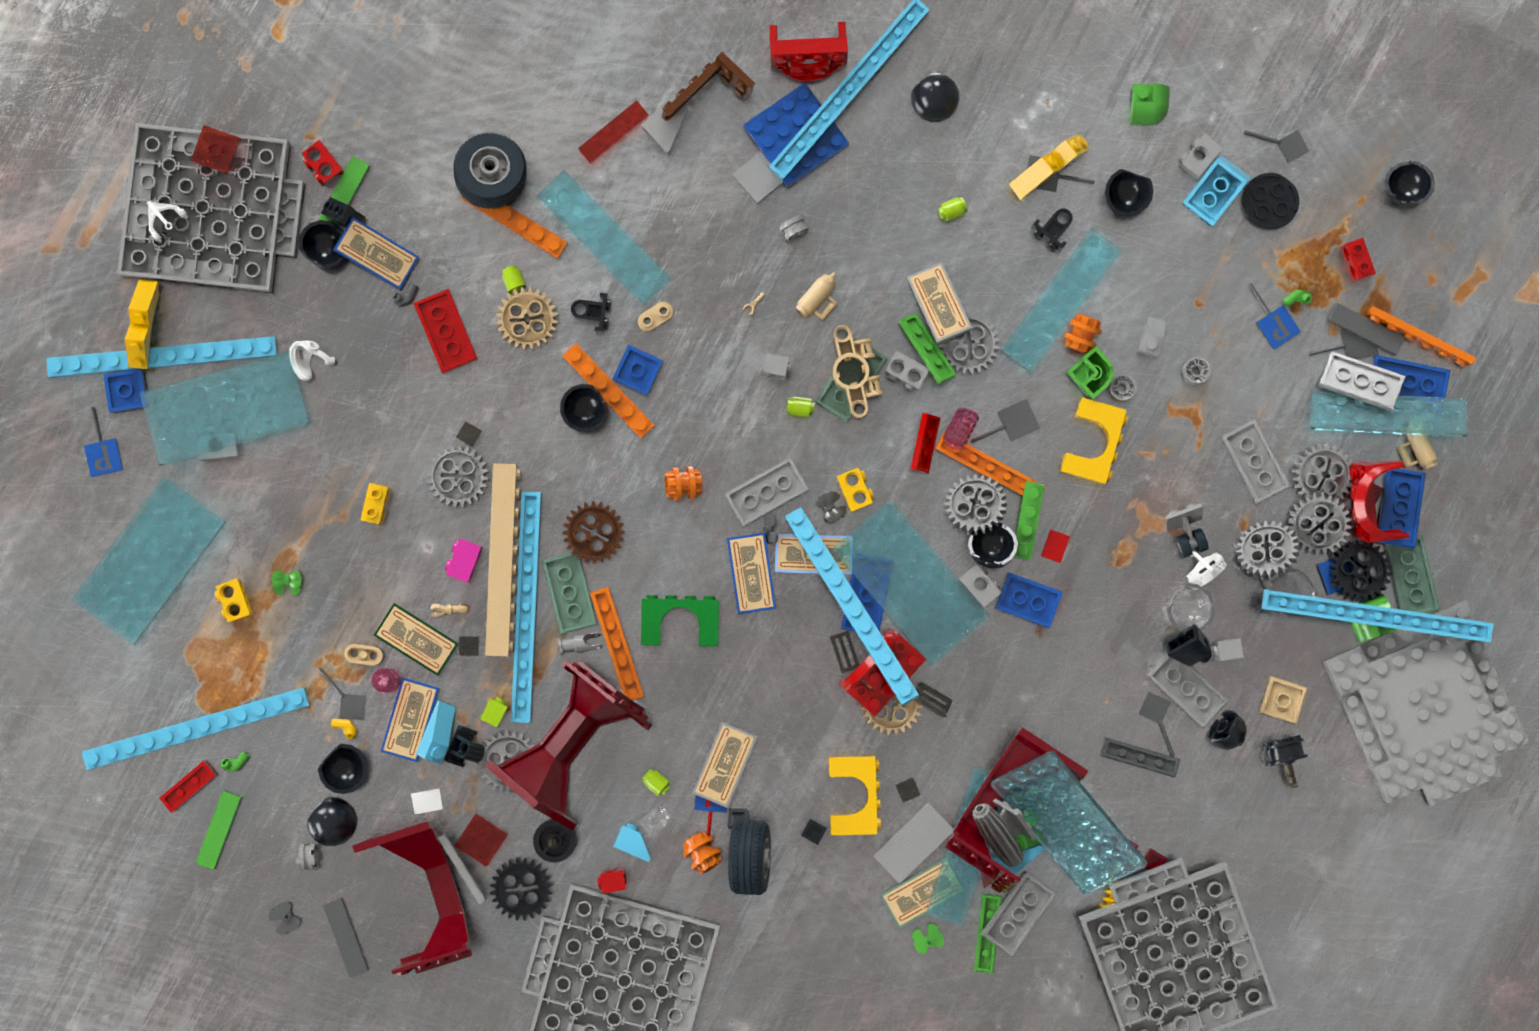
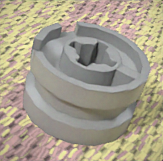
M803 214L793 217L779 226L781 231L785 233L786 241L796 238L799 234L801 235L810 229L808 224L804 222Z
M1195 357L1184 364L1182 373L1187 383L1199 385L1209 378L1211 368L1205 359ZM1198 367L1200 372L1198 375L1193 373V369Z
M1120 374L1112 379L1108 390L1114 400L1125 402L1135 395L1137 385L1130 375ZM1125 384L1126 390L1120 391L1119 386Z
M312 843L310 846L300 844L298 854L300 870H318L319 856L317 844Z

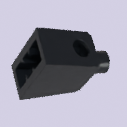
M1195 624L1165 641L1168 656L1187 666H1192L1199 661L1207 663L1211 658L1209 640Z

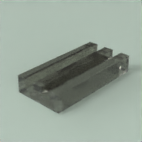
M845 631L830 636L841 672L844 673L856 669L859 666V662L849 632ZM843 636H846L855 663L853 666H851L842 639ZM837 638L839 639L848 666L847 668H844L835 642V639Z
M920 682L918 684L919 689H916L919 697L913 701L942 718L946 717L953 700L925 683ZM923 690L946 702V705L925 694ZM920 697H923L924 699L928 700L929 702H931V703L935 704L936 706L940 707L941 709H943V711L940 710L939 708L935 707L934 705L928 703L927 701L923 700V699L920 698Z

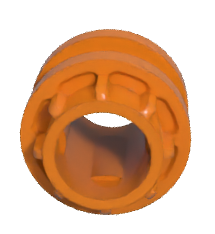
M1080 313L1076 314L1075 319L1070 320V324L1074 325L1072 333H1065L1064 337L1067 338L1065 344L1075 350L1088 353L1097 346L1093 339L1095 334L1101 335L1103 330L1100 329L1102 323L1092 317Z
M687 466L685 472H679L678 467L667 471L664 475L666 496L673 498L674 501H680L682 495H687L689 500H694L696 496H700L702 493V476L700 471L693 469L692 466Z
M705 832L696 834L683 844L685 850L683 852L684 857H691L694 862L691 864V868L693 871L697 870L699 874H704L714 869L722 860L720 857L721 850L719 848H712L711 844L714 842L712 836H707Z

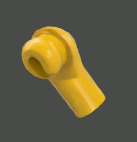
M331 720V728L342 729L347 739L350 740L356 736L357 730L350 720Z

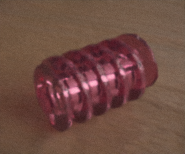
M968 408L957 409L943 436L945 444L952 449L961 450L963 445L967 444V439L970 438V434L979 420L978 414Z
M382 668L374 672L371 683L377 691L390 693L398 689L401 679L395 670ZM385 677L389 678L387 684H384L383 682L386 680Z

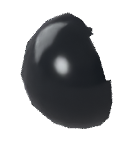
M939 72L932 73L924 78L911 92V104L915 112L920 117L931 121L944 120L950 117L957 109L960 101L959 89L956 83L949 76Z
M1409 160L1408 162L1399 163L1391 167L1386 174L1385 188L1387 195L1392 201L1401 206L1418 207L1425 203L1434 192L1435 180L1433 173L1420 162Z
M1119 169L1110 176L1106 183L1104 194L1106 202L1112 211L1121 216L1130 217L1148 208L1153 198L1154 189L1150 178Z
M319 220L309 223L302 230L299 237V250L306 259L320 268L328 269L337 266L345 257L333 249L344 231L338 224L330 220Z
M579 384L571 387L564 393L560 402V413L563 421L570 428L579 432L598 430L606 422L609 415V408L600 391L591 384Z
M999 523V526L992 524V531L985 528V534L978 530V534L975 535L973 530L969 536L968 547L971 557L977 563L988 568L997 569L1011 562L1017 552L1018 541L1015 533L1008 526Z
M337 745L318 766L321 782L334 793L346 794L354 792L362 786L367 778L368 766L366 757L361 750L353 745Z
M327 797L309 816L307 828L309 834L316 842L324 846L335 847L344 844L352 837L356 829V817L353 809L346 801L336 797Z

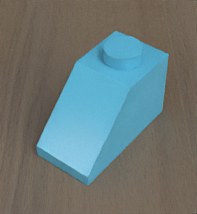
M630 823L627 826L623 824L613 847L649 862L651 856L642 833L638 831L639 827Z

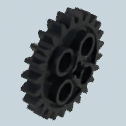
M1358 539L1354 540L1353 544L1348 541L1346 547L1342 545L1341 551L1336 550L1334 552L1337 557L1330 559L1335 564L1329 565V568L1334 570L1329 573V576L1335 577L1331 583L1338 584L1335 590L1341 588V596L1348 593V600L1355 596V602L1359 601L1360 598L1365 602L1368 597L1374 599L1375 595L1380 596V590L1385 591L1387 589L1384 584L1391 582L1387 577L1392 576V573L1387 572L1388 569L1392 568V565L1386 564L1390 558L1383 557L1386 551L1380 553V546L1373 548V543L1366 545V541L1363 540L1359 544ZM1359 553L1365 555V562L1359 560ZM1344 564H1347V565L1350 566V568H1351V572H1350V573H1347V572L1344 571V569H1343ZM1359 568L1363 569L1361 573H1358ZM1371 568L1377 571V577L1371 575ZM1356 579L1363 583L1362 588L1356 586Z
M519 857L516 858L515 864L510 859L508 860L509 866L503 863V871L497 869L496 872L499 876L492 877L496 881V883L490 884L491 887L495 888L490 894L496 895L492 902L498 901L499 904L496 906V909L502 907L501 914L503 915L508 912L509 919L515 915L516 921L519 920L520 916L526 921L528 914L533 919L534 912L540 915L541 910L539 908L546 909L547 906L544 902L551 901L547 897V895L553 894L552 891L548 890L553 884L547 883L551 876L545 877L544 874L547 869L541 871V863L534 866V859L530 864L527 863L526 857L523 862H520ZM527 873L534 875L535 881L533 883L525 881ZM509 875L513 876L516 880L513 886H509L506 883V877ZM520 884H522V887L538 885V889H528L523 894L520 891L504 892L505 889L518 888ZM530 892L537 895V901L534 903L527 899V895ZM509 895H515L518 898L516 905H511L508 902Z

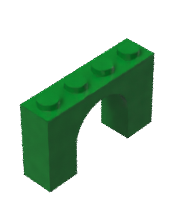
M646 595V599H642L641 645L661 646V624L664 616L672 609L686 608L691 610L698 619L699 646L718 647L719 600H715V596H704V600H696V596H685L684 599H677V596L665 595V599H658V595Z

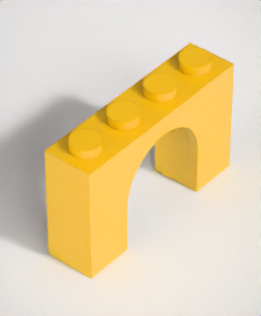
M1082 397L1079 401L1075 418L1099 425L1106 433L1107 446L1101 456L1093 459L1065 453L1060 473L1102 485L1106 484V481L1110 482L1113 472L1110 470L1111 463H1115L1118 455L1115 449L1117 444H1121L1123 437L1120 431L1122 426H1126L1128 415H1125L1126 410Z
M875 756L829 757V777L858 778L865 784L868 791L867 803L861 811L849 815H830L831 835L877 834V830H881V818H877V810H880V799L876 797V791H880V779H876V772H879V760H876Z

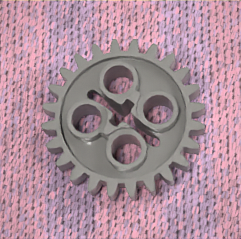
M974 312L968 319L972 330L975 328L980 329L982 336L976 338L973 336L972 330L969 331V340L974 343L970 348L972 360L968 358V346L964 345L967 341L966 333L963 334V338L960 340L952 338L938 345L940 349L944 350L942 353L946 356L947 361L951 362V367L956 366L955 372L961 368L963 374L969 370L971 375L974 369L980 373L981 366L987 369L986 362L993 363L990 357H997V354L993 351L1000 349L999 346L995 345L1000 339L994 338L998 331L992 332L995 325L988 326L989 319L983 322L982 315L978 319L975 318ZM981 347L984 350V355L982 357L976 356L974 353L975 348ZM962 349L965 352V357L962 359L957 358L955 351Z
M1326 443L1324 447L1322 444H1317V449L1314 446H1310V452L1303 450L1304 457L1298 455L1300 463L1294 462L1298 469L1292 470L1297 476L1293 477L1292 480L1298 481L1294 488H1301L1298 494L1302 495L1305 493L1304 500H1306V495L1313 498L1314 493L1317 494V497H1320L1321 493L1324 492L1325 498L1332 494V500H1335L1336 497L1344 499L1342 493L1349 494L1346 488L1347 486L1352 487V484L1349 482V480H1352L1349 475V466L1353 462L1346 461L1349 455L1345 454L1342 456L1343 449H1339L1336 452L1337 446L1335 445L1330 448V445ZM1320 457L1322 463L1319 467H1316L1315 460ZM1335 464L1339 466V471L1336 474L1332 471ZM1321 472H1324L1326 474V477L1320 475ZM1313 475L1315 481L1312 485H1309L1308 478ZM1328 482H1331L1332 489L1329 492H1327L1325 490V485Z
M453 445L451 446V451L443 448L444 454L442 455L437 452L438 460L432 458L435 464L428 465L432 472L426 473V475L431 476L427 483L433 484L429 490H436L433 496L438 497L440 495L439 502H443L446 499L447 506L453 502V506L457 508L458 502H460L461 506L465 507V501L472 505L471 499L474 498L478 501L477 494L484 495L481 488L488 487L483 483L489 480L488 477L484 476V474L489 472V470L483 469L486 462L480 463L479 461L482 459V456L475 457V450L469 453V447H466L464 451L461 445L458 446L457 450H455ZM448 461H452L454 464L451 471L444 469V465ZM470 462L473 465V469L471 472L466 473L463 467L466 463ZM459 471V474L461 475L474 476L475 478H459L457 481L453 477H441V474L444 473L457 475V472ZM450 480L452 482L450 490L443 489L444 481ZM468 481L471 483V489L468 492H464L462 484Z
M974 474L973 479L967 475L966 481L959 478L960 484L953 483L954 489L949 488L950 495L945 496L948 501L944 503L945 508H948L945 511L946 515H950L948 517L949 522L954 521V527L960 525L961 532L966 528L967 534L974 530L975 535L978 534V530L985 534V528L992 531V524L999 526L997 519H1004L1002 514L1006 513V508L1004 507L1007 506V501H1005L1006 494H1002L1003 487L998 488L997 481L992 484V477L986 481L984 475L980 479L977 478L976 474ZM979 489H981V492L978 497L979 503L976 504L977 492ZM968 491L973 492V495L966 496L964 494ZM986 495L992 496L990 500L983 499ZM976 504L974 519H970L974 511L973 505ZM964 508H965V509H968V510H969V511H968L967 513H965V514H964V513H960V510H961V509H964ZM980 513H987V516L984 518H981L978 515Z
M1324 492L1321 493L1320 497H1317V494L1314 493L1313 498L1306 495V501L1299 499L1300 506L1294 504L1296 512L1290 511V515L1294 518L1288 519V523L1294 525L1289 526V529L1294 531L1295 536L1298 538V543L1302 542V550L1307 546L1308 553L1315 549L1317 555L1320 550H1323V553L1326 554L1328 548L1334 552L1335 545L1341 548L1340 541L1346 543L1344 535L1350 536V532L1346 529L1352 528V524L1347 522L1352 519L1351 516H1346L1349 513V509L1343 510L1345 503L1338 504V497L1332 500V494L1325 498ZM1318 507H1325L1327 511L1319 514L1316 512V509ZM1303 519H1310L1311 524L1304 526L1301 524V521ZM1316 521L1323 522L1324 525H1317ZM1332 521H1337L1339 523V526L1336 528L1329 527V523ZM1316 533H1322L1324 538L1316 540L1313 536Z
M1264 521V526L1257 523V528L1250 526L1251 531H1244L1245 537H1239L1240 543H1237L1238 550H1236L1238 561L1241 563L1242 569H1246L1247 574L1252 572L1254 577L1260 574L1261 579H1264L1265 575H1268L1269 579H1271L1272 574L1279 577L1280 571L1286 574L1285 568L1292 569L1291 562L1297 563L1296 557L1300 555L1297 536H1295L1293 530L1290 531L1289 526L1283 528L1281 522L1277 526L1275 521H1272L1271 525ZM1266 536H1268V542H1269V546H1270V547H1269V555H1270V561H1271L1270 564H1267V563H1268V558H1267V554H1266V553H1267V545H1266V540H1265V537H1266Z
M506 730L504 736L497 732L498 738L491 735V742L484 741L487 746L484 747V756L479 763H476L482 766V768L477 770V772L484 773L481 779H488L486 786L492 783V790L498 786L500 793L504 788H506L507 793H510L511 788L485 767L489 762V756L497 754L500 758L497 765H500L505 761L504 757L510 759L517 753H523L535 746L534 744L530 746L527 744L530 740L529 738L523 741V734L516 737V731H514L509 736L508 730ZM509 743L514 744L516 747V751L513 754L507 753L505 749Z

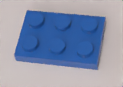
M1008 572L995 609L1050 628L1063 592Z

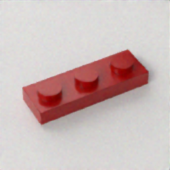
M922 413L912 459V470L929 474L940 417Z
M204 760L159 799L173 813L216 777L217 774Z

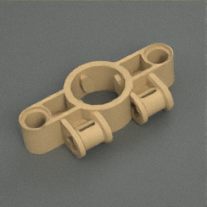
M840 325L834 331L838 359L834 363L832 375L836 385L846 390L852 416L861 419L868 412L866 399L884 394L879 382L881 377L880 375L869 377V366L866 360L876 357L872 351V338L853 341L850 329L845 325ZM840 330H844L847 332L848 337L841 340L837 337V333ZM855 359L862 364V373H865V376L859 384L854 382L848 386L839 380L840 373L837 371V367L842 361L849 362ZM862 405L865 411L863 414H856L854 407Z

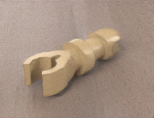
M466 603L454 606L451 604H447V606L432 604L431 610H438L437 612H432V617H440L444 614L452 615V613L466 614L469 611V606Z

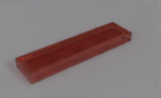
M636 100L582 144L578 150L591 164L649 116L648 113Z

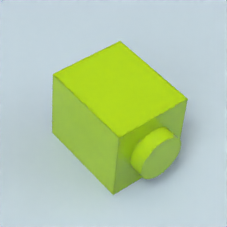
M497 696L495 699L490 698L480 719L498 728L509 706L505 705L507 701Z

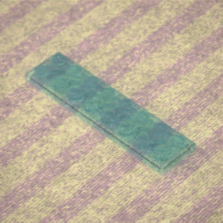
M565 170L537 195V198L643 305L671 279Z
M1091 228L1000 351L1032 373L1122 250Z
M1312 391L1311 430L1467 437L1468 399L1398 396L1393 411H1389L1339 393Z
M973 767L953 831L990 772ZM947 849L926 915L963 927L981 873L980 870Z

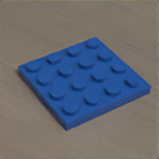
M803 83L749 120L743 127L771 164L822 105L808 85ZM834 122L786 178L782 180L787 188L849 145V142Z

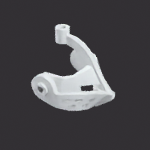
M147 202L149 231L152 237L159 243L162 242V237L154 228L156 215L165 224L167 230L172 229L173 224L161 215V211L173 209L180 217L188 218L185 210L177 205Z
M308 340L296 341L289 349L292 369L301 380L309 381L312 379L313 372L310 368L312 354L324 359L326 365L335 364V358L329 357L324 352L318 350L319 345L316 342ZM299 350L303 351V359L300 358Z
M1192 549V556L1190 557L1194 556L1199 562L1186 577L1191 585L1201 587L1216 578L1225 569L1227 564L1224 558L1217 552L1202 558ZM1214 561L1215 563L1210 566L1209 563ZM1203 568H1206V569H1207V570H1206L1205 572H1203L1202 574L1199 573V571L1202 570Z

